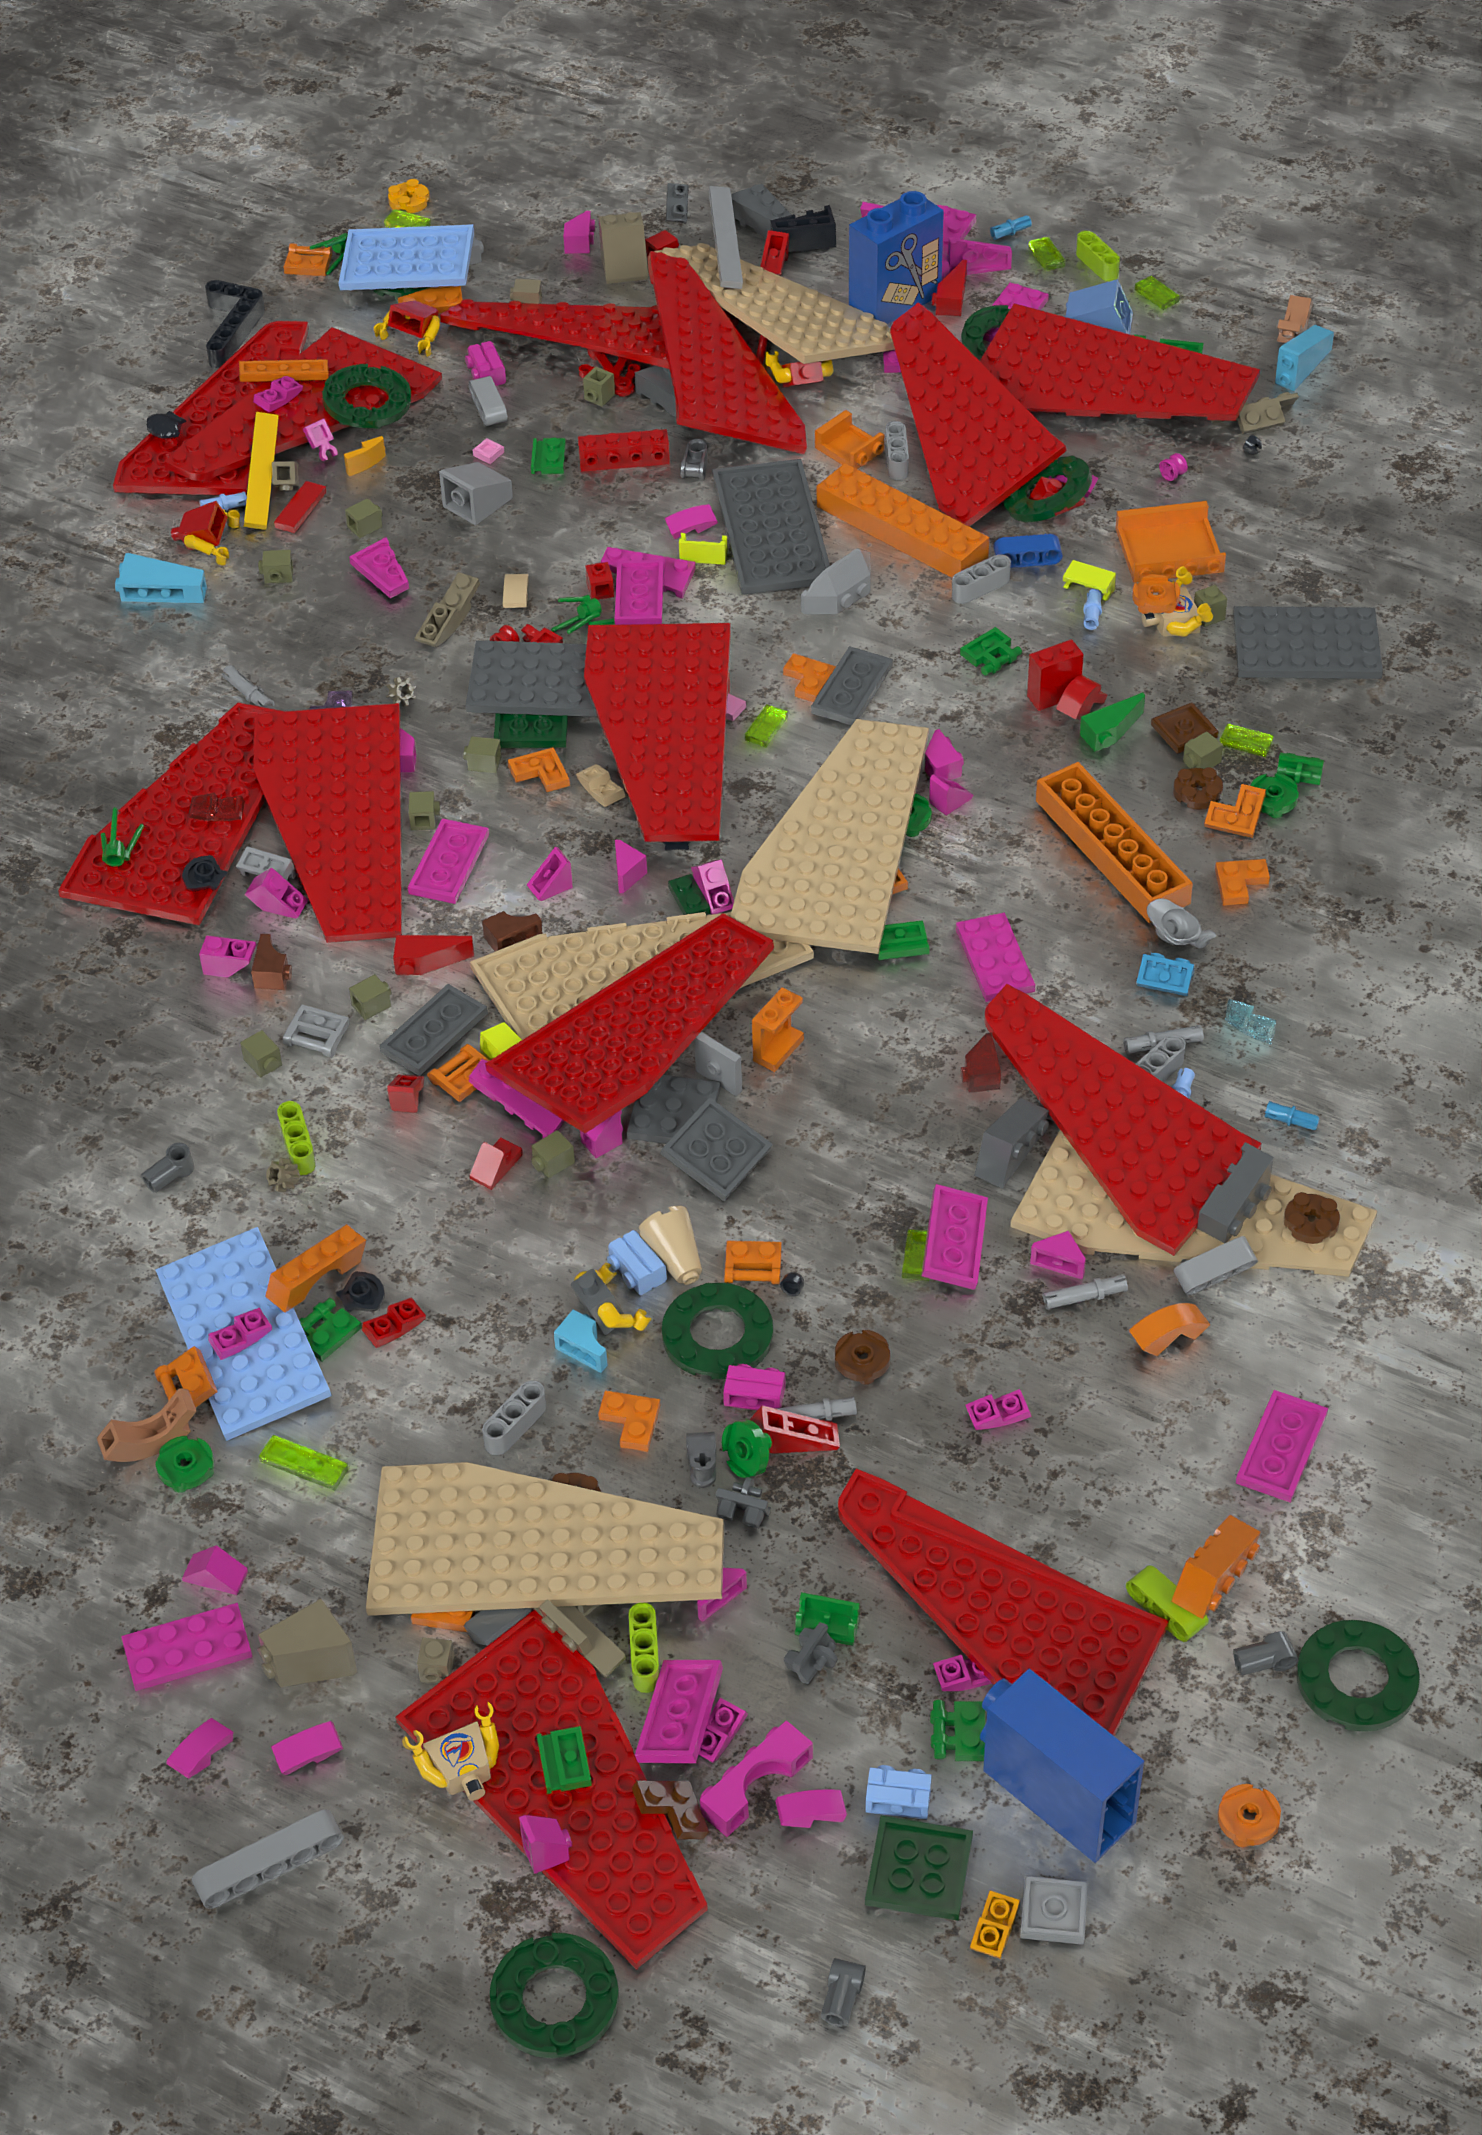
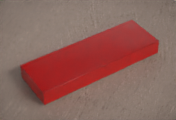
M305 481L274 521L275 528L296 533L326 494V486Z

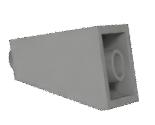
M479 462L439 471L443 507L474 525L479 524L513 498L511 480Z

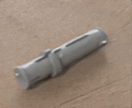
M229 665L224 668L223 671L227 674L222 673V677L245 695L246 700L250 704L274 709L269 704L275 706V702L264 694V690L260 686L252 684L234 666Z
M1201 1025L1159 1033L1149 1031L1145 1035L1124 1038V1050L1126 1054L1150 1051L1160 1041L1170 1035L1182 1037L1185 1043L1201 1042L1204 1039Z
M1124 1274L1102 1280L1098 1277L1094 1278L1093 1282L1044 1292L1043 1301L1044 1304H1047L1045 1305L1046 1309L1050 1310L1094 1298L1102 1300L1107 1295L1128 1291L1127 1280H1124Z
M854 1396L838 1400L825 1398L822 1402L775 1408L820 1420L825 1419L826 1421H832V1418L857 1415Z

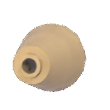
M671 1206L668 1207L670 1210L668 1213L662 1215L661 1211H658L646 1218L640 1224V1232L638 1234L665 1264L668 1272L678 1283L690 1285L696 1282L702 1273L691 1219L686 1207Z

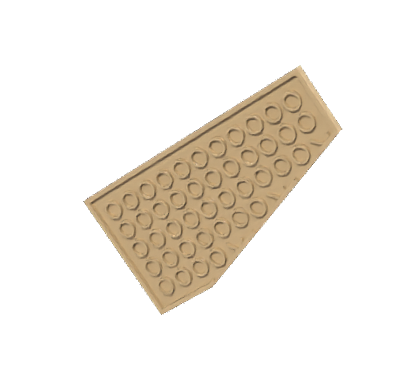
M856 719L743 869L730 917L772 940L879 954L928 740L929 728Z
M469 1462L383 1466L379 1487L366 1612L368 1616L539 1608L547 1599L555 1607L722 1599L723 1519Z

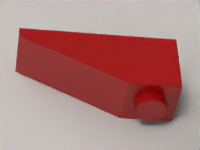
M962 260L938 284L937 293L932 295V306H936V315L961 316L967 278V260Z
M396 935L393 960L396 975H423L474 957L473 936Z
M762 1405L750 1418L751 1421L761 1428L763 1433L765 1432L770 1436L772 1446L769 1449V1453L833 1451L840 1448L837 1423Z

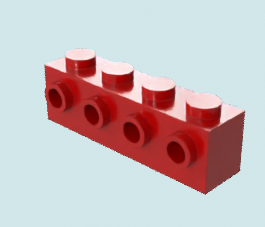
M667 429L578 436L581 472L670 464Z

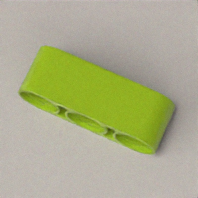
M1091 231L1079 232L1076 246L1077 257L1102 280L1113 281L1118 279L1119 255L1095 233Z
M286 1101L279 1105L277 1114L287 1154L291 1161L290 1164L298 1165L299 1174L308 1175L316 1167L313 1146L300 1105L294 1101Z
M1146 1566L1126 1582L1128 1594L1148 1613L1168 1620L1167 1630L1178 1640L1187 1642L1208 1625L1207 1615L1201 1619L1171 1602L1177 1586L1154 1566Z
M636 1603L629 1610L633 1685L638 1691L650 1693L655 1690L659 1677L656 1613L652 1605ZM648 1646L646 1649H641L640 1647ZM650 1672L648 1675H642L641 1673Z

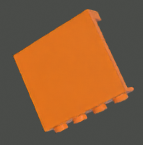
M1207 501L1117 511L1115 529L1133 583L1141 582L1142 577L1153 574L1169 577L1168 579L1177 578L1176 571L1182 566L1192 576L1224 572L1226 553H1220L1207 518L1209 508Z

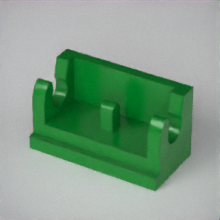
M801 1592L799 1612H796L795 1635H800L804 1627L815 1629L820 1622L827 1624V1632L835 1643L853 1646L860 1621V1603Z

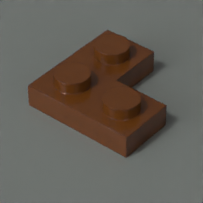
M636 1781L632 1787L641 1814H668L677 1839H704L709 1833L690 1781Z

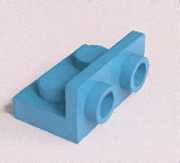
M1158 953L1143 954L1136 984L1144 988L1188 996L1191 979L1194 975V964H1190L1189 960L1183 958H1175V960L1165 959L1164 955Z

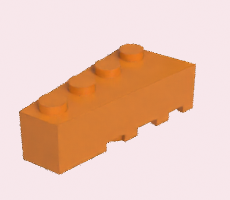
M1229 1515L1216 1529L1214 1535H1210L1206 1539L1203 1548L1199 1547L1195 1551V1557H1189L1186 1561L1171 1602L1201 1619L1206 1616L1209 1610L1214 1612L1223 1598L1221 1594H1228L1235 1582L1234 1577L1240 1578L1248 1565L1247 1560L1253 1561L1261 1546L1257 1544L1261 1532Z

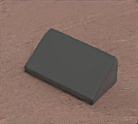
M531 1608L481 1610L468 1620L464 1627L474 1643L488 1646L532 1610Z

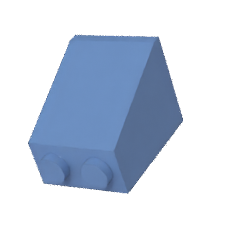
M1118 279L1069 293V299L1066 303L1067 311L1064 317L1130 334L1133 311Z

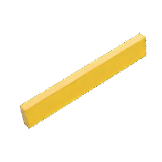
M256 412L243 527L262 530L267 528L272 482V462H274L279 415Z

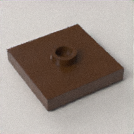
M1192 702L1151 719V726L1177 754L1184 752L1185 744L1189 740L1200 736L1206 731L1214 738H1218L1219 731Z

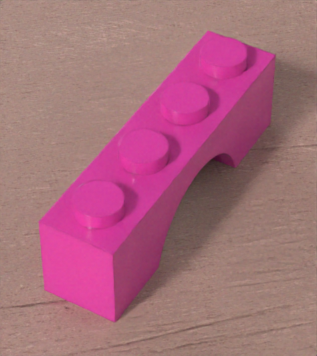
M787 1720L779 1727H773L761 1744L757 1747H751L738 1765L729 1767L715 1786L711 1785L703 1791L700 1797V1809L703 1817L723 1835L728 1837L749 1818L748 1801L745 1793L752 1782L769 1774H781L792 1778L813 1759V1742Z

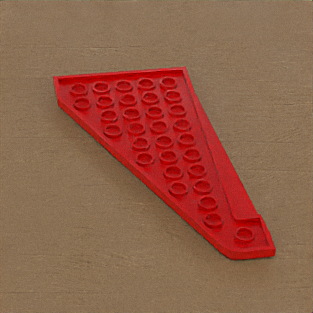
M919 302L893 322L890 333L939 511L970 527L1067 451L1066 446L1053 436Z
M333 327L292 359L328 360V377L342 368L358 364H368V368L376 367L380 369L381 366L390 368L401 374L409 383L411 403L423 399L442 380V373ZM296 380L297 383L303 386L302 391L288 403L271 412H267L253 402L255 394L271 389L272 381H264L180 446L164 461L165 469L191 480L201 481L250 464L256 412L279 415L275 454L309 442L303 428L321 419H325L331 433L349 427V425L340 424L339 421L331 417L325 410L322 401V391L326 380ZM362 385L348 391L345 399L349 405L353 404L354 408L366 407L372 410V407L380 408L389 397L379 387Z
M1006 984L986 1006L984 1022L987 1030L1038 1100L1040 1098V1103L1043 1107L1049 1110L1048 1114L1135 1234L1175 1256L1197 1229L1199 1211L1217 1184L1222 1186L1231 1173L1227 1172L1230 1164H1238L1242 1156L1241 1148L1246 1142L1261 1150L1262 1143L1238 1131L1036 999L1009 984Z

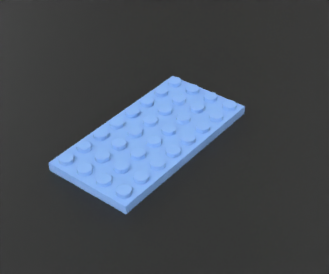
M258 1227L155 1269L188 1350L193 1346L201 1350L218 1392L211 1396L209 1401L226 1441L332 1396L294 1308L285 1313L265 1297L270 1274L277 1269ZM260 1308L272 1325V1330L246 1349L220 1360L208 1341V1334L234 1325L235 1316Z

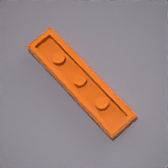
M328 360L239 362L240 382L274 381L284 376L291 377L295 381L327 380L329 378Z

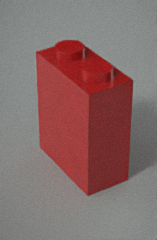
M1072 639L1029 654L1027 697L1038 711L1057 705L1069 683L1075 677L1082 675L1084 654Z

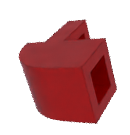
M1079 675L1066 687L1056 709L1074 719L1081 720V716L1089 714L1093 703H1104L1108 694L1100 691L1102 688L1101 684L1084 675Z

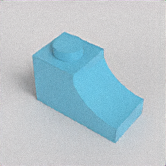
M573 1309L554 1331L555 1349L600 1373L608 1366L606 1348L601 1346L596 1340V1321L591 1316L581 1314Z

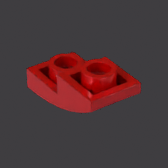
M411 1297L389 1305L387 1314L363 1322L362 1331L375 1348H378L411 1331L426 1319V1315Z

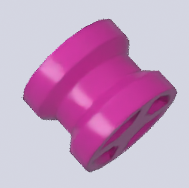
M1175 453L1169 459L1162 460L1159 464V469L1167 481H1173L1178 475H1183L1187 472L1188 465L1181 454Z

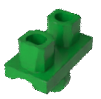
M1280 752L1277 774L1290 777L1296 784L1304 782L1320 785L1324 760Z

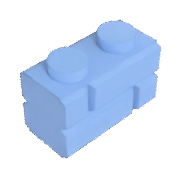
M632 1230L625 1234L623 1238H618L609 1243L607 1261L611 1264V1268L614 1271L619 1270L621 1272L622 1279L629 1289L634 1288L639 1295H643L652 1290V1287L656 1288L666 1282L665 1264L640 1237L637 1231Z
M881 1765L877 1768L870 1767L866 1793V1813L927 1820L932 1774H926L920 1769H910L908 1772L898 1771L888 1765Z

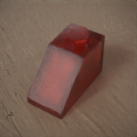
M986 1033L965 1055V1067L960 1068L962 1083H967L969 1093L1000 1089L1001 1070L992 1033Z

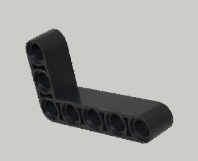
M211 280L205 285L208 306L213 309L229 312L206 344L209 365L213 368H220L237 352L265 313L263 293L259 289L220 280Z

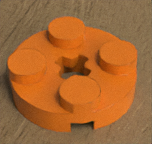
M1147 575L1142 577L1141 582L1134 584L1132 598L1138 606V611L1141 613H1172L1179 603V585L1175 581L1174 584L1168 581L1169 577L1164 575Z
M1240 1784L1225 1792L1219 1804L1218 1823L1224 1834L1232 1839L1235 1845L1243 1848L1249 1845H1261L1272 1839L1278 1832L1281 1808L1277 1799L1270 1791L1264 1788L1261 1791L1260 1789L1253 1788L1251 1784ZM1244 1810H1248L1250 1813L1255 1812L1257 1815L1254 1817V1820L1245 1819L1243 1817Z

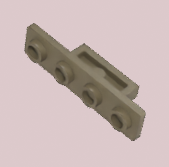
M1285 392L1278 395L1277 398L1270 399L1269 397H1264L1255 403L1249 404V402H1246L1237 418L1242 435L1284 425L1286 421L1281 408L1293 405L1299 398L1298 393L1290 394V392ZM1211 420L1212 423H1217V422L1225 421V420Z
M547 1599L539 1608H533L543 1617L541 1621L549 1631L554 1633L557 1630L563 1636L561 1640L565 1646L572 1652L577 1650L604 1677H608L626 1659L625 1653L575 1606L555 1607Z

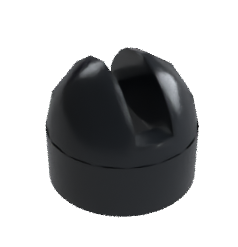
M1252 434L1245 441L1243 450L1253 455L1259 453L1257 448L1262 449V442Z
M798 1272L787 1273L780 1283L781 1290L789 1296H798L804 1287L802 1275Z

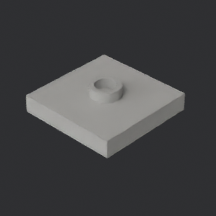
M700 1032L695 1038L696 1072L711 1081L720 1082V1087L737 1096L742 1092L741 1056L705 1033Z
M1025 1875L1020 1938L1084 1945L1088 1882Z

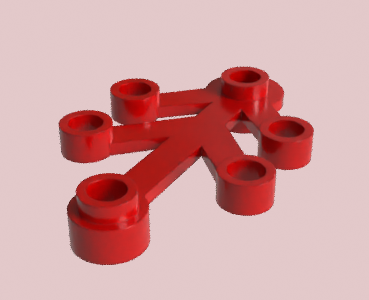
M588 349V355L591 359L597 360L603 367V370L614 374L616 395L625 397L633 393L634 384L632 381L635 378V372L641 371L638 364H631V359L618 356L619 359L613 367L605 353ZM588 364L581 365L579 367V376L584 378L594 367ZM625 366H628L627 374L625 375V377H621L620 374Z

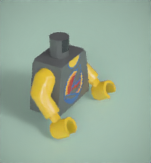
M604 1263L598 1271L590 1269L589 1271L580 1272L575 1276L571 1287L580 1303L596 1321V1324L605 1336L616 1328H630L633 1326L643 1331L651 1321L650 1317L645 1316L647 1312L643 1309H638L633 1317L631 1314H624L615 1297L606 1286L617 1275L616 1272L613 1273L609 1270L611 1264Z

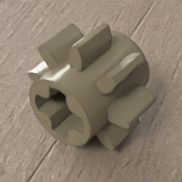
M399 677L394 678L395 685L388 684L386 686L389 689V694L386 695V698H391L393 704L401 702L403 707L408 706L409 702L407 699H416L413 695L416 686H412L409 683L410 678H406L402 682Z
M280 1158L279 1162L272 1161L267 1169L266 1178L269 1182L268 1185L275 1186V1190L278 1192L295 1189L294 1185L299 1181L298 1165L290 1164V1159Z

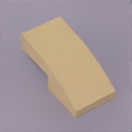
M505 574L503 608L527 607L528 574Z
M597 764L576 774L582 786L604 807L625 797L624 789L612 782L609 772Z

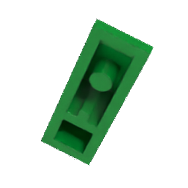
M1142 692L1081 716L1080 735L1095 752L1116 744L1144 713L1145 694Z

